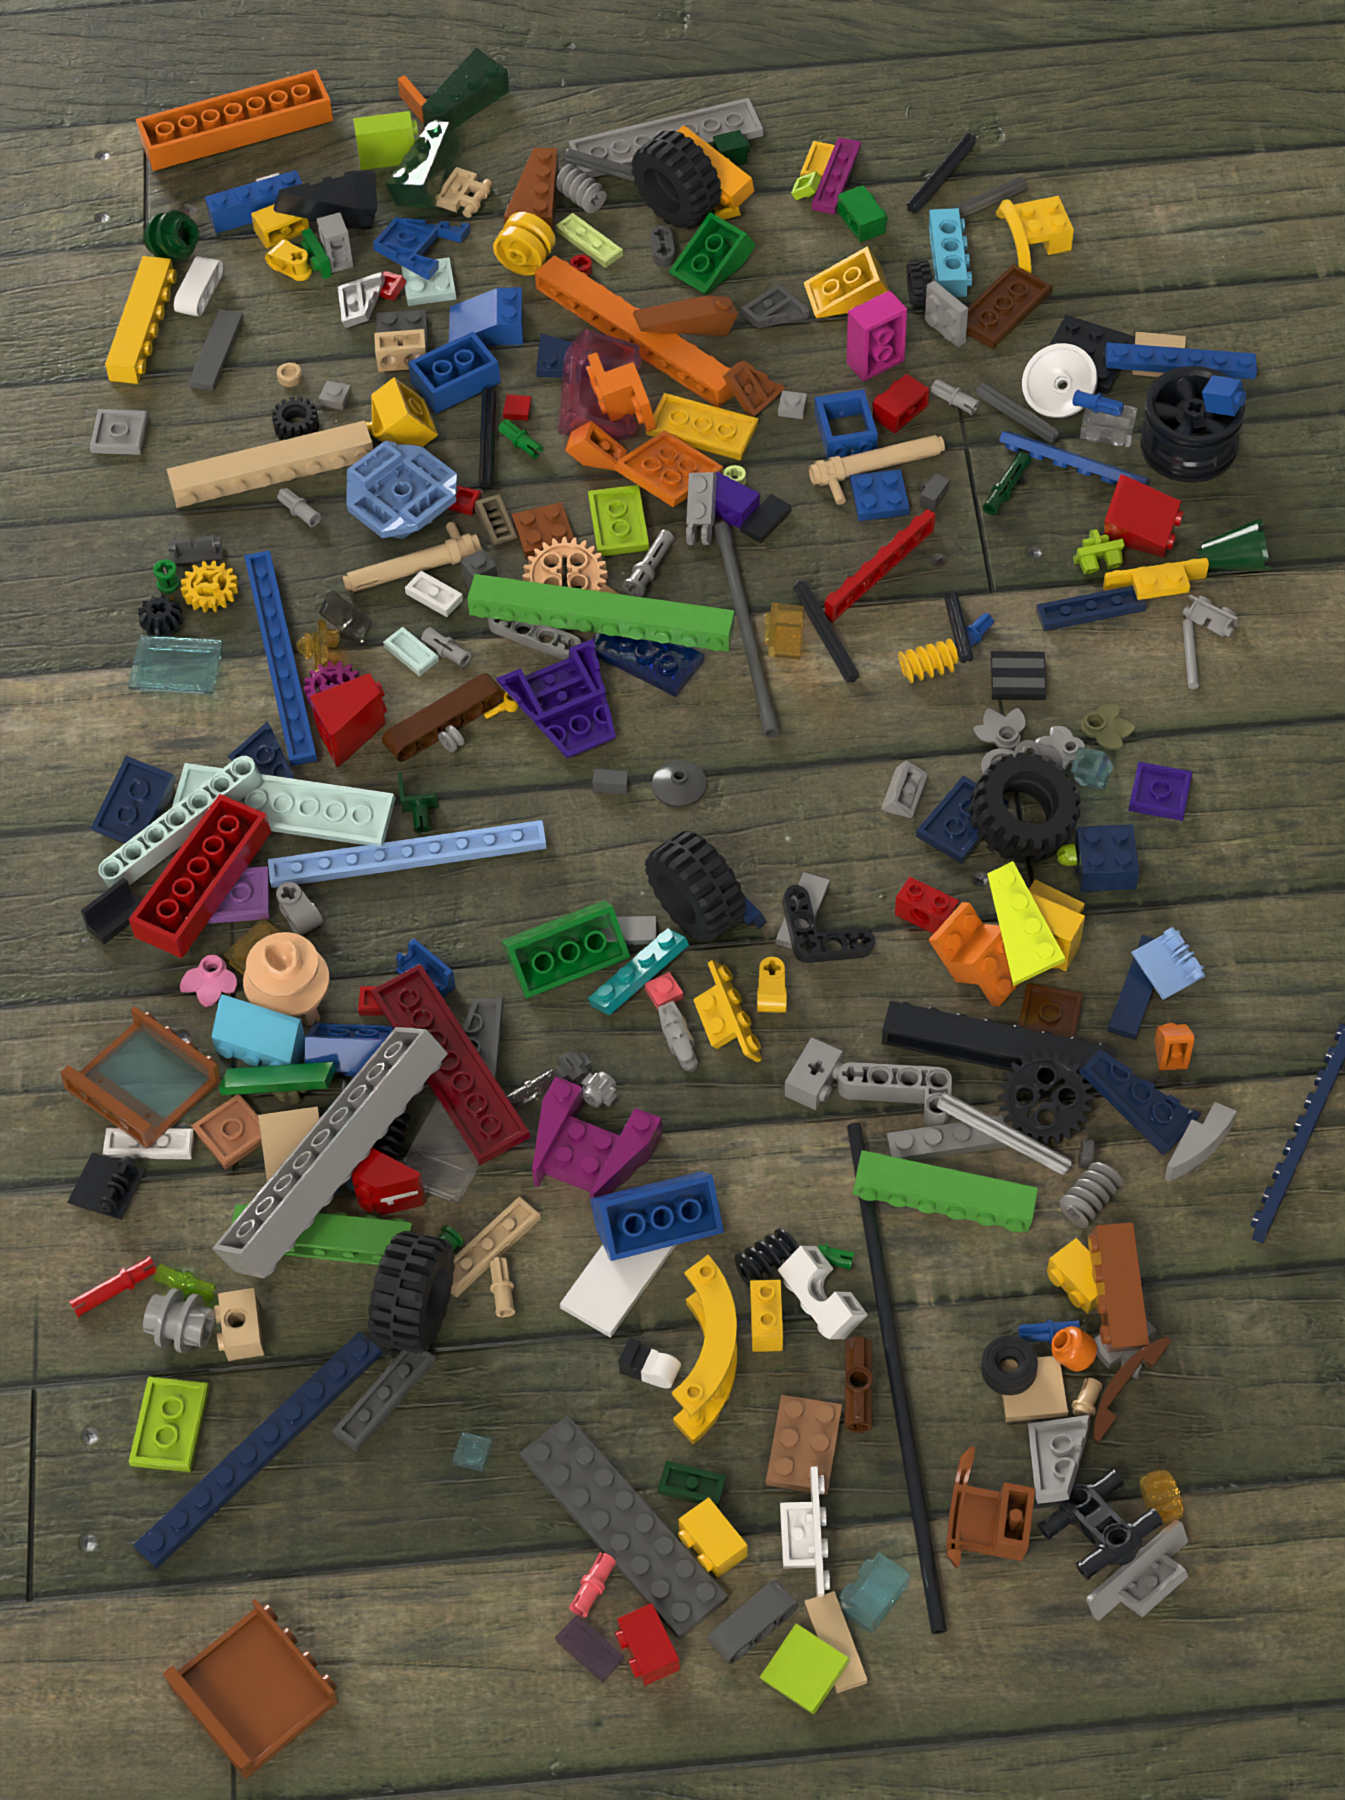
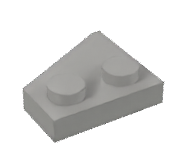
M382 272L337 286L341 319L345 328L369 320L385 282Z

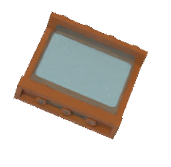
M134 1006L131 1009L134 1023L81 1071L78 1072L68 1065L60 1073L67 1091L148 1149L218 1085L221 1080L218 1070L219 1065L214 1058L209 1055L204 1056L190 1041H183L170 1027H163L149 1012H142Z

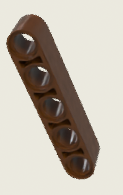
M480 674L391 727L384 733L382 743L397 761L404 762L439 741L438 734L441 731L445 732V728L448 725L458 730L498 706L504 699L505 691L490 674Z

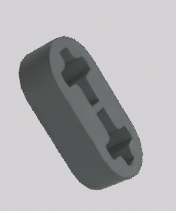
M664 225L655 226L650 231L653 261L657 266L667 267L675 261L672 231ZM662 236L664 241H660L659 237ZM661 251H665L666 256H662Z

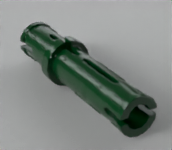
M1019 452L999 483L993 485L990 496L982 506L985 513L995 516L1002 504L1009 500L1012 495V489L1031 463V458L1027 454Z

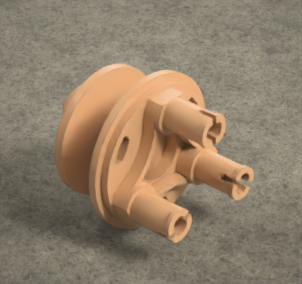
M282 932L269 935L253 946L246 961L243 987L245 995L251 1004L291 1017L301 1015L302 1023L311 1027L315 1021L318 1023L320 1020L317 1007L326 995L330 976L325 960L308 939L295 933Z

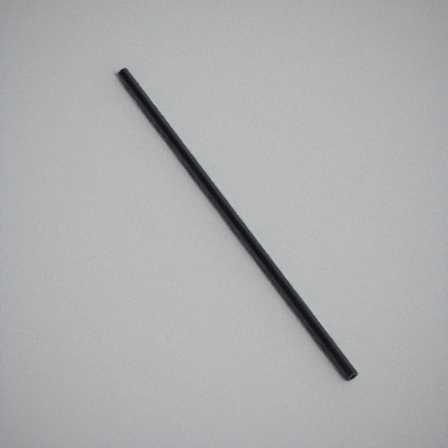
M851 1123L847 1126L856 1178L861 1151L866 1150L861 1124ZM859 1197L930 1629L932 1634H943L947 1631L875 1203L874 1200L867 1201Z

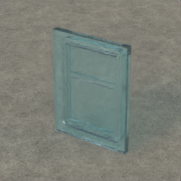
M139 636L128 684L129 690L213 694L223 640Z

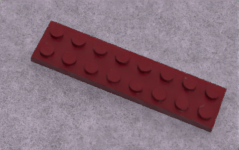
M421 963L370 990L374 1000L393 1030L395 1027L427 1029L448 1053L441 1061V1067L431 1074L426 1082L479 1166L531 1138L529 1130Z

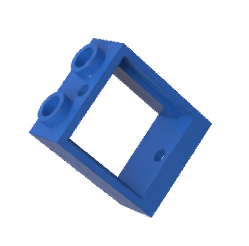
M864 389L815 397L814 415L827 459L835 456H840L841 458L877 449L878 434ZM862 414L866 431L832 437L828 423L829 419Z

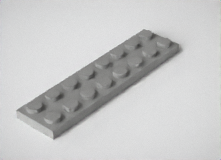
M745 98L570 140L569 149L632 167L631 163L635 152L662 131L676 132L685 125L713 147V136L740 130L743 138L749 140L762 137L763 127L750 99ZM576 165L583 173L588 174L590 178L606 174Z

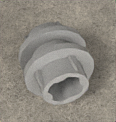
M172 1288L166 1296L155 1294L150 1299L144 1314L143 1332L154 1335L156 1346L161 1348L168 1347L172 1340H174L176 1352L186 1354L192 1346L204 1348L208 1343L214 1328L215 1310L204 1306L202 1295L193 1293L184 1302L183 1291Z

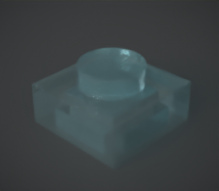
M462 1432L453 1457V1464L483 1472L492 1447V1439Z

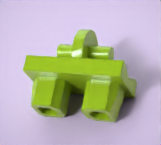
M1094 529L1090 530L1088 539L1082 540L1083 547L1078 548L1077 554L1073 556L1074 564H1080L1084 575L1092 574L1099 570L1098 559L1105 558L1107 569L1121 567L1123 563L1121 552L1125 545L1123 539L1109 542L1107 534L1100 536L1098 530Z

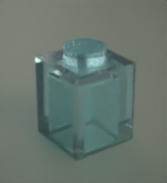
M1079 747L1071 773L1079 785L1105 790L1113 765L1105 752Z

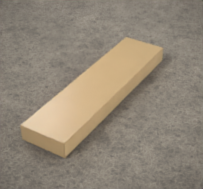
M519 1196L455 1255L454 1280L450 1293L457 1298L490 1267V1261L494 1260L495 1257H501L541 1219V1214Z

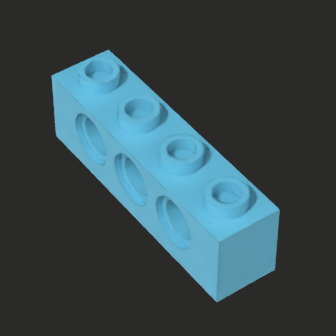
M959 208L930 210L929 235L935 281L954 297H967V287L972 286L971 271L967 272L970 264L969 253H964V251H967V236H962V233H965L964 218H960Z

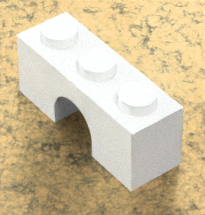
M800 1246L778 1269L784 1278L783 1282L799 1298L802 1309L813 1317L818 1324L819 1332L828 1339H845L868 1314L851 1292H834L827 1298L823 1285L825 1278L833 1270L832 1266L817 1246Z

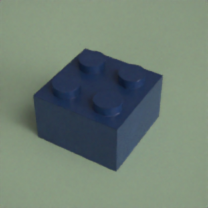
M1133 824L1077 827L1075 848L1080 892L1136 889L1139 865Z

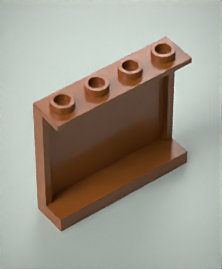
M256 1599L252 1601L254 1609L182 1668L177 1671L172 1665L163 1673L168 1686L245 1780L338 1703L334 1692L338 1688L326 1673L321 1676L316 1671L315 1667L318 1665L307 1650L301 1653L295 1646L298 1641L287 1627L282 1630L276 1623L278 1617L268 1604L262 1607Z

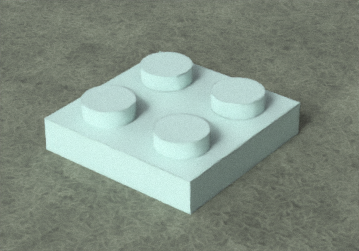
M449 258L435 259L439 261V269L430 280L424 279L401 266L403 277L407 282L405 284V292L408 306L456 300Z

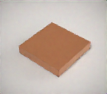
M240 1094L235 1095L191 1125L198 1138L225 1170L262 1145L258 1116Z

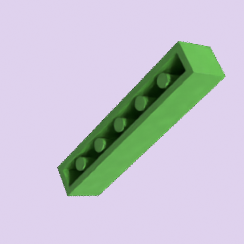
M862 1150L852 1195L859 1196L867 1201L879 1200L888 1202L895 1207L907 1206L916 1208L923 1213H940L955 1220L967 1219L977 1221L978 1224L983 1226L995 1225L1005 1227L1012 1232H1028L1033 1220L1038 1188Z
M249 1203L246 1205L236 1204L232 1224ZM318 1212L313 1224L303 1230L296 1239L295 1246L284 1255L379 1265L381 1258L385 1254L384 1251L387 1245L390 1244L393 1236L402 1231L414 1232L411 1222L399 1218L382 1220L370 1215L353 1217L341 1212L333 1214Z

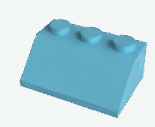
M223 994L221 995L211 1036L215 1051L225 1058L234 1057L243 1060L246 1064L253 1067L258 1065L275 1066L301 1063L305 1055V1035L301 1019Z

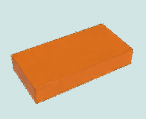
M405 75L397 78L400 97L422 123L429 121L428 101Z

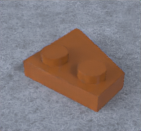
M739 361L722 376L747 416L755 417L785 389L784 385L776 384L769 380L768 375L762 371L755 370L746 361Z

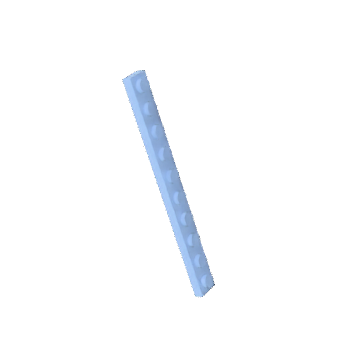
M539 820L385 842L382 846L364 845L268 859L271 888H277L286 882H293L298 885L547 849L543 821Z

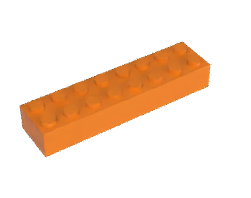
M315 69L136 119L140 141L153 171L328 123L333 121L330 98Z

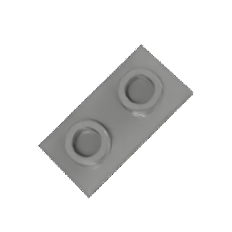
M1190 594L1191 606L1186 605L1182 613L1186 616V619H1191L1193 623L1201 627L1209 619L1211 621L1207 630L1223 638L1225 636L1230 638L1234 632V628L1231 626L1239 627L1236 613L1226 607L1219 609L1213 606V602L1204 596L1199 595L1197 598Z

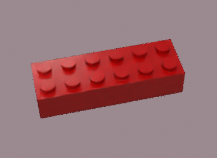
M219 794L129 918L134 937L182 959L271 834L267 814Z

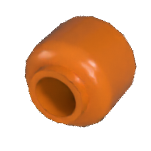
M1070 1326L1058 1331L1054 1335L1051 1344L1052 1355L1055 1360L1069 1370L1075 1372L1083 1371L1092 1365L1096 1359L1098 1349L1096 1341L1078 1327Z

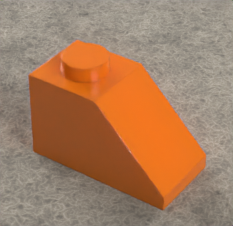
M592 421L570 433L565 449L568 454L583 466L614 471L616 462L626 456L627 450Z
M1167 1023L1157 1026L1154 1043L1159 1071L1188 1069L1195 1039L1194 1034L1186 1024Z

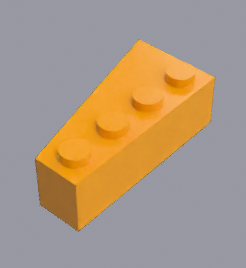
M685 125L676 131L683 133L685 137L693 139L694 143L697 146L699 145L703 149L704 154L711 159V164L716 168L718 172L717 177L721 182L720 189H722L720 203L735 210L754 192L753 181L748 174Z

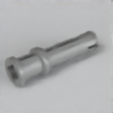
M661 530L658 537L649 548L642 562L634 565L632 575L624 581L622 586L629 596L642 597L645 594L646 585L652 582L655 577L654 570L674 541V536L669 531ZM659 549L657 555L655 556V558H653V555L655 554L656 550Z

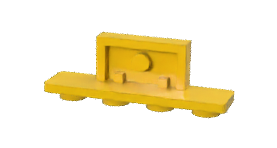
M1207 558L1148 567L1142 566L1122 571L1115 570L1105 574L1103 590L1107 591L1133 585L1137 600L1189 593V581L1206 578L1209 562Z
M711 960L708 962V966L716 985L693 999L711 1046L719 1049L737 1037L744 1055L758 1063L762 1060L759 1051L761 1045L751 1032L749 1026L752 1023L741 1007L742 998L733 987L731 982L733 979L732 973L726 965H721Z

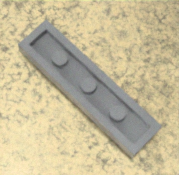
M1002 1115L993 1117L1004 1123ZM963 1121L887 1133L886 1136L890 1156L910 1161L1008 1146Z

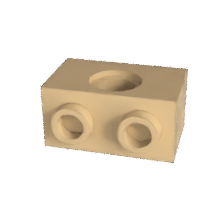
M255 1288L218 1293L219 1305H215L214 1310L216 1323H221L222 1332L217 1333L219 1351H225L228 1361L264 1355L259 1302ZM237 1322H244L241 1327H232Z

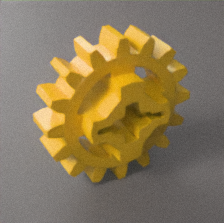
M203 561L202 567L198 568L196 565H193V572L186 571V579H181V592L186 604H192L193 610L202 607L204 613L208 611V608H212L214 612H217V606L220 605L226 608V601L234 602L233 594H238L237 577L234 575L232 568H226L225 563L217 566L216 561H212L211 565H207Z

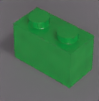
M864 185L838 194L837 213L859 243L885 234L886 222L888 221L886 211L879 207L874 195L869 193Z

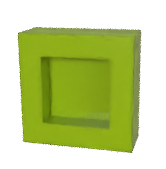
M815 171L797 178L791 192L795 200L813 196L817 191L821 176Z

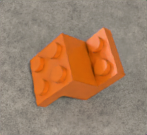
M597 352L587 355L590 366H587L586 369L594 394L598 398L602 414L607 413L610 422L635 414L638 423H644L647 432L657 429L650 402L634 362L604 372Z
M962 902L929 939V942L955 982L979 985L992 1006L1000 1007L1019 985L1013 986L999 925L983 924L970 903Z

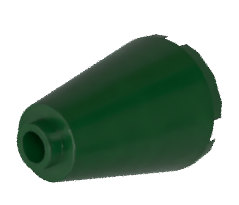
M1262 519L1254 520L1202 542V548L1197 549L1198 559L1207 558L1209 562L1208 569L1271 571L1270 565H1264V561H1269L1264 529H1258V525H1263Z

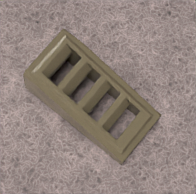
M500 494L475 502V511L493 547L518 540ZM494 509L497 510V512H494V513H491V514H487V513H486V512L491 511V510H494ZM496 517H500V518H501V519H499V520L490 522V519H493V518H496ZM504 524L505 526L496 530H493L492 528ZM507 531L509 533V535L500 538L496 537V535L500 533H504Z

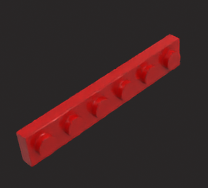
M927 509L920 516H915L906 529L899 531L887 546H882L878 550L876 556L870 561L864 562L856 574L852 577L849 576L836 592H831L826 597L824 602L825 615L830 622L833 623L934 531L935 513Z

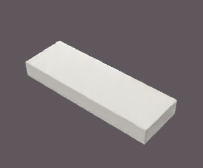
M106 1128L103 1155L108 1158L124 1159L125 1156L133 1159H192L195 1132L194 1129L170 1128L147 1149L121 1129Z

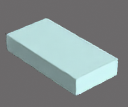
M404 627L383 641L384 648L419 677L439 662L438 655Z

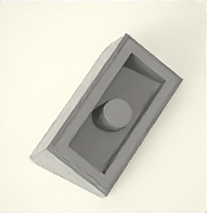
M907 760L897 766L881 810L912 818L928 773Z

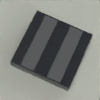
M991 651L992 700H1046L1045 652Z

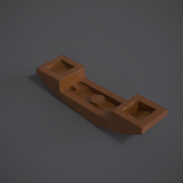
M1164 1337L1145 1346L1133 1355L1113 1377L1097 1411L1093 1430L1094 1443L1099 1445L1116 1421L1117 1416L1108 1409L1139 1365L1142 1363L1152 1370L1170 1345V1339Z

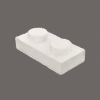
M420 571L405 587V592L408 596L445 617H448L463 601L462 593L423 571Z

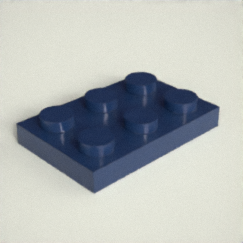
M125 756L91 826V830L122 844L127 843L157 819L176 777L169 772Z
M965 776L961 777L916 830L917 838L961 864L980 842L976 836L978 829H973L970 819L973 815L969 814L970 797L977 783ZM1003 799L1004 804L1008 809L1009 802Z

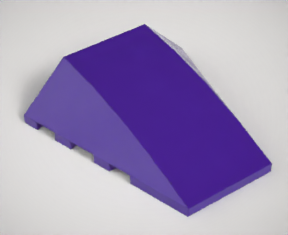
M593 639L569 648V657L536 672L524 676L520 668L496 678V681L566 759L616 739Z

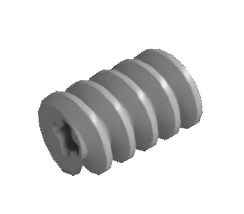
M573 163L565 165L557 176L556 188L558 191L570 198L571 201L577 203L586 212L594 213L604 204L607 194L604 190L602 191V185L596 183L595 179L590 178L581 169L576 168V165Z
M1099 1162L1092 1163L1088 1167V1171L1082 1174L1081 1179L1075 1182L1074 1187L1068 1190L1067 1195L1061 1198L1060 1208L1063 1214L1077 1227L1087 1228L1089 1225L1088 1220H1094L1096 1217L1095 1212H1100L1103 1209L1102 1204L1109 1202V1196L1116 1194V1188L1122 1187L1123 1179L1108 1165Z

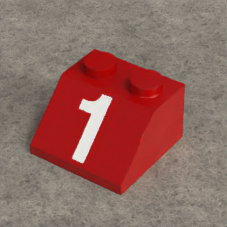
M372 1147L370 1148L369 1155L358 1164L351 1175L358 1205L367 1212L375 1211L380 1215H386L420 1207L426 1202L421 1173Z

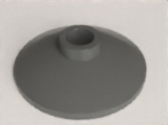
M672 761L664 764L656 771L652 780L655 796L664 804L673 807H685L696 803L702 798L707 787L704 772L697 765L688 761Z

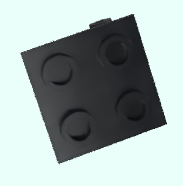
M92 1153L67 1203L122 1220L146 1169L135 1166V1160L129 1156H125L124 1159L118 1161Z

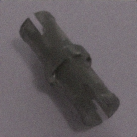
M549 1068L530 1081L528 1079L521 1083L522 1086L506 1094L514 1109H518L529 1101L535 1102L538 1100V1096L549 1089L556 1074Z

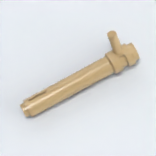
M932 435L846 457H830L828 461L818 460L813 465H809V476L813 485H829L836 504L841 505L846 502L839 482L844 481L846 477L937 456L945 450V445L941 436Z
M450 522L446 525V529L451 539L445 540L444 544L346 573L347 576L342 577L347 592L352 590V593L417 574L420 571H427L450 563L452 565L459 564L461 559L481 550L479 539L476 534L460 535L456 524Z

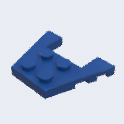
M395 217L374 240V250L424 279L430 280L439 269V261L422 256L423 253L437 237L461 243L470 233V224L461 223V227L449 226L448 221H440L437 225L426 224V220Z

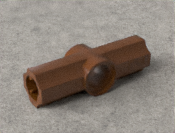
M854 1336L851 1339L845 1340V1430H849L852 1433H864L872 1429V1340H868L865 1337ZM860 1381L863 1382L865 1386L862 1388H856L852 1386V1383Z

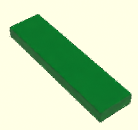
M333 1062L229 1068L218 1088L221 1095L328 1089L336 1068Z

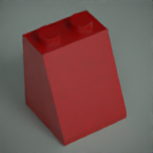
M1120 474L1104 521L1105 535H1108L1109 542L1123 539L1124 547L1165 558L1167 550H1172L1175 544L1176 535L1173 534L1175 526L1180 527L1183 520L1184 511H1180L1181 501Z
M370 673L310 696L316 729L336 767L341 766L386 725L384 713H387V708L382 698L385 694L380 682H375Z

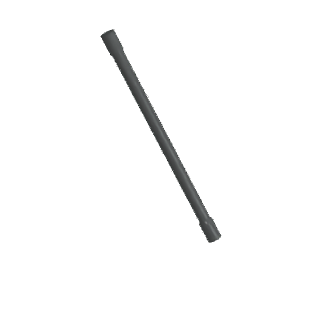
M720 522L714 527L718 547L721 550L754 686L763 734L767 738H773L780 731L776 714L772 708L737 565L731 530L728 523Z

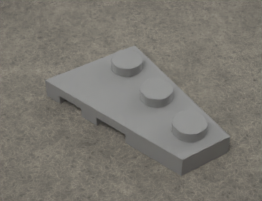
M1090 1415L1028 1423L1037 1504L1069 1500L1091 1426Z

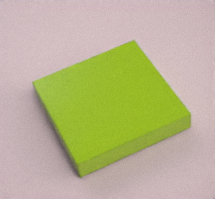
M796 1623L761 1674L760 1679L815 1715L849 1664L850 1659Z

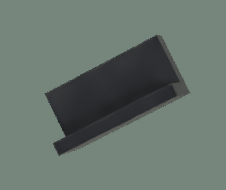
M124 877L81 910L86 928L105 945L130 925L129 918L141 903V900L131 892L128 881Z

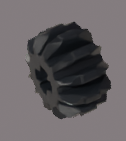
M162 593L159 598H155L152 595L151 601H143L142 607L138 609L140 626L143 630H146L149 636L156 634L160 639L162 635L166 634L170 637L171 631L179 632V625L183 624L182 607L173 596L166 598Z

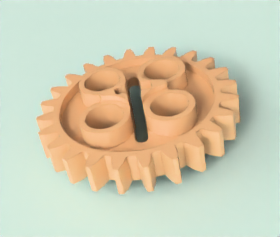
M563 537L562 543L559 544L553 538L552 546H548L545 542L542 543L543 551L535 548V557L528 556L529 565H524V572L526 574H523V581L563 586V558L566 557L568 587L583 586L581 589L599 591L603 584L607 585L608 573L606 562L602 561V554H596L594 545L587 549V542L585 540L578 545L575 537L571 543H567L566 537ZM576 563H582L581 566H574ZM551 564H556V565H557V566L552 567V568L547 567V566H549V565H551Z

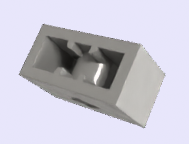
M811 1037L785 1081V1097L816 1110L821 1101H827L832 1089L830 1085L834 1079L838 1078V1070L844 1064L842 1063L843 1051Z

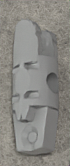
M674 1001L658 1007L662 1031L667 1039L670 1052L678 1057L677 1059L681 1067L685 1071L693 1072L698 1064L693 1050L695 1042L689 1032L686 1019L682 1016Z

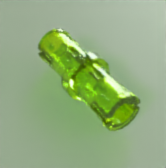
M163 1263L159 1264L155 1271L159 1273V1275H154L153 1280L155 1282L180 1289L184 1295L186 1293L202 1295L203 1300L208 1303L214 1297V1293L211 1292L216 1291L217 1285L194 1277L192 1272L185 1271L183 1273Z

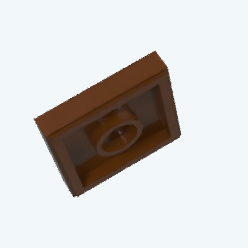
M1027 983L1018 1025L1033 1031H1048L1057 1036L1075 1037L1083 993Z

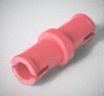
M602 1552L598 1553L588 1575H583L580 1580L581 1587L569 1605V1609L574 1614L584 1618L587 1617L597 1596L603 1594L605 1590L604 1583L616 1565V1560L612 1556Z

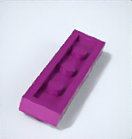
M837 138L812 201V210L835 215L838 194L843 193L861 149L860 141Z

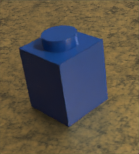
M1213 375L1202 391L1206 412L1235 416L1246 400V392L1243 391L1241 379Z

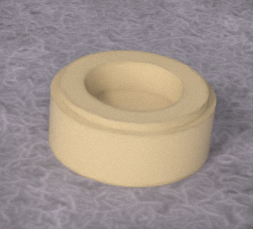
M285 363L279 366L277 369L278 382L285 387L298 385L302 381L300 366L295 363Z

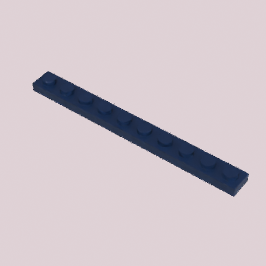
M1341 1023L1334 1037V1040L1338 1041L1335 1048L1329 1047L1324 1060L1328 1064L1326 1070L1320 1069L1316 1076L1314 1085L1318 1088L1315 1094L1309 1092L1303 1107L1307 1109L1305 1117L1299 1115L1295 1123L1293 1132H1296L1297 1135L1294 1140L1289 1138L1282 1155L1287 1157L1284 1164L1278 1162L1273 1172L1272 1179L1276 1180L1273 1188L1267 1186L1261 1200L1265 1206L1262 1212L1256 1210L1250 1224L1251 1227L1255 1228L1252 1240L1262 1244L1266 1239L1345 1061V1025Z
M359 1331L133 1544L135 1550L155 1569L162 1565L381 1357V1350Z

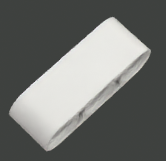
M196 256L175 296V312L197 317L203 314L221 279L223 272L221 260Z

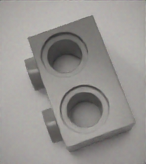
M336 213L317 218L320 243L329 258L331 273L352 268L353 261L349 235L341 214Z

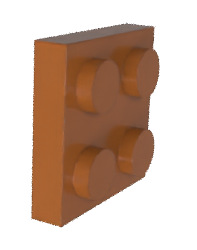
M562 502L512 514V521L525 559L528 556L535 557V548L543 551L542 543L544 542L548 546H552L553 538L556 539L558 544L562 543L563 537H566L567 543H571L574 538Z

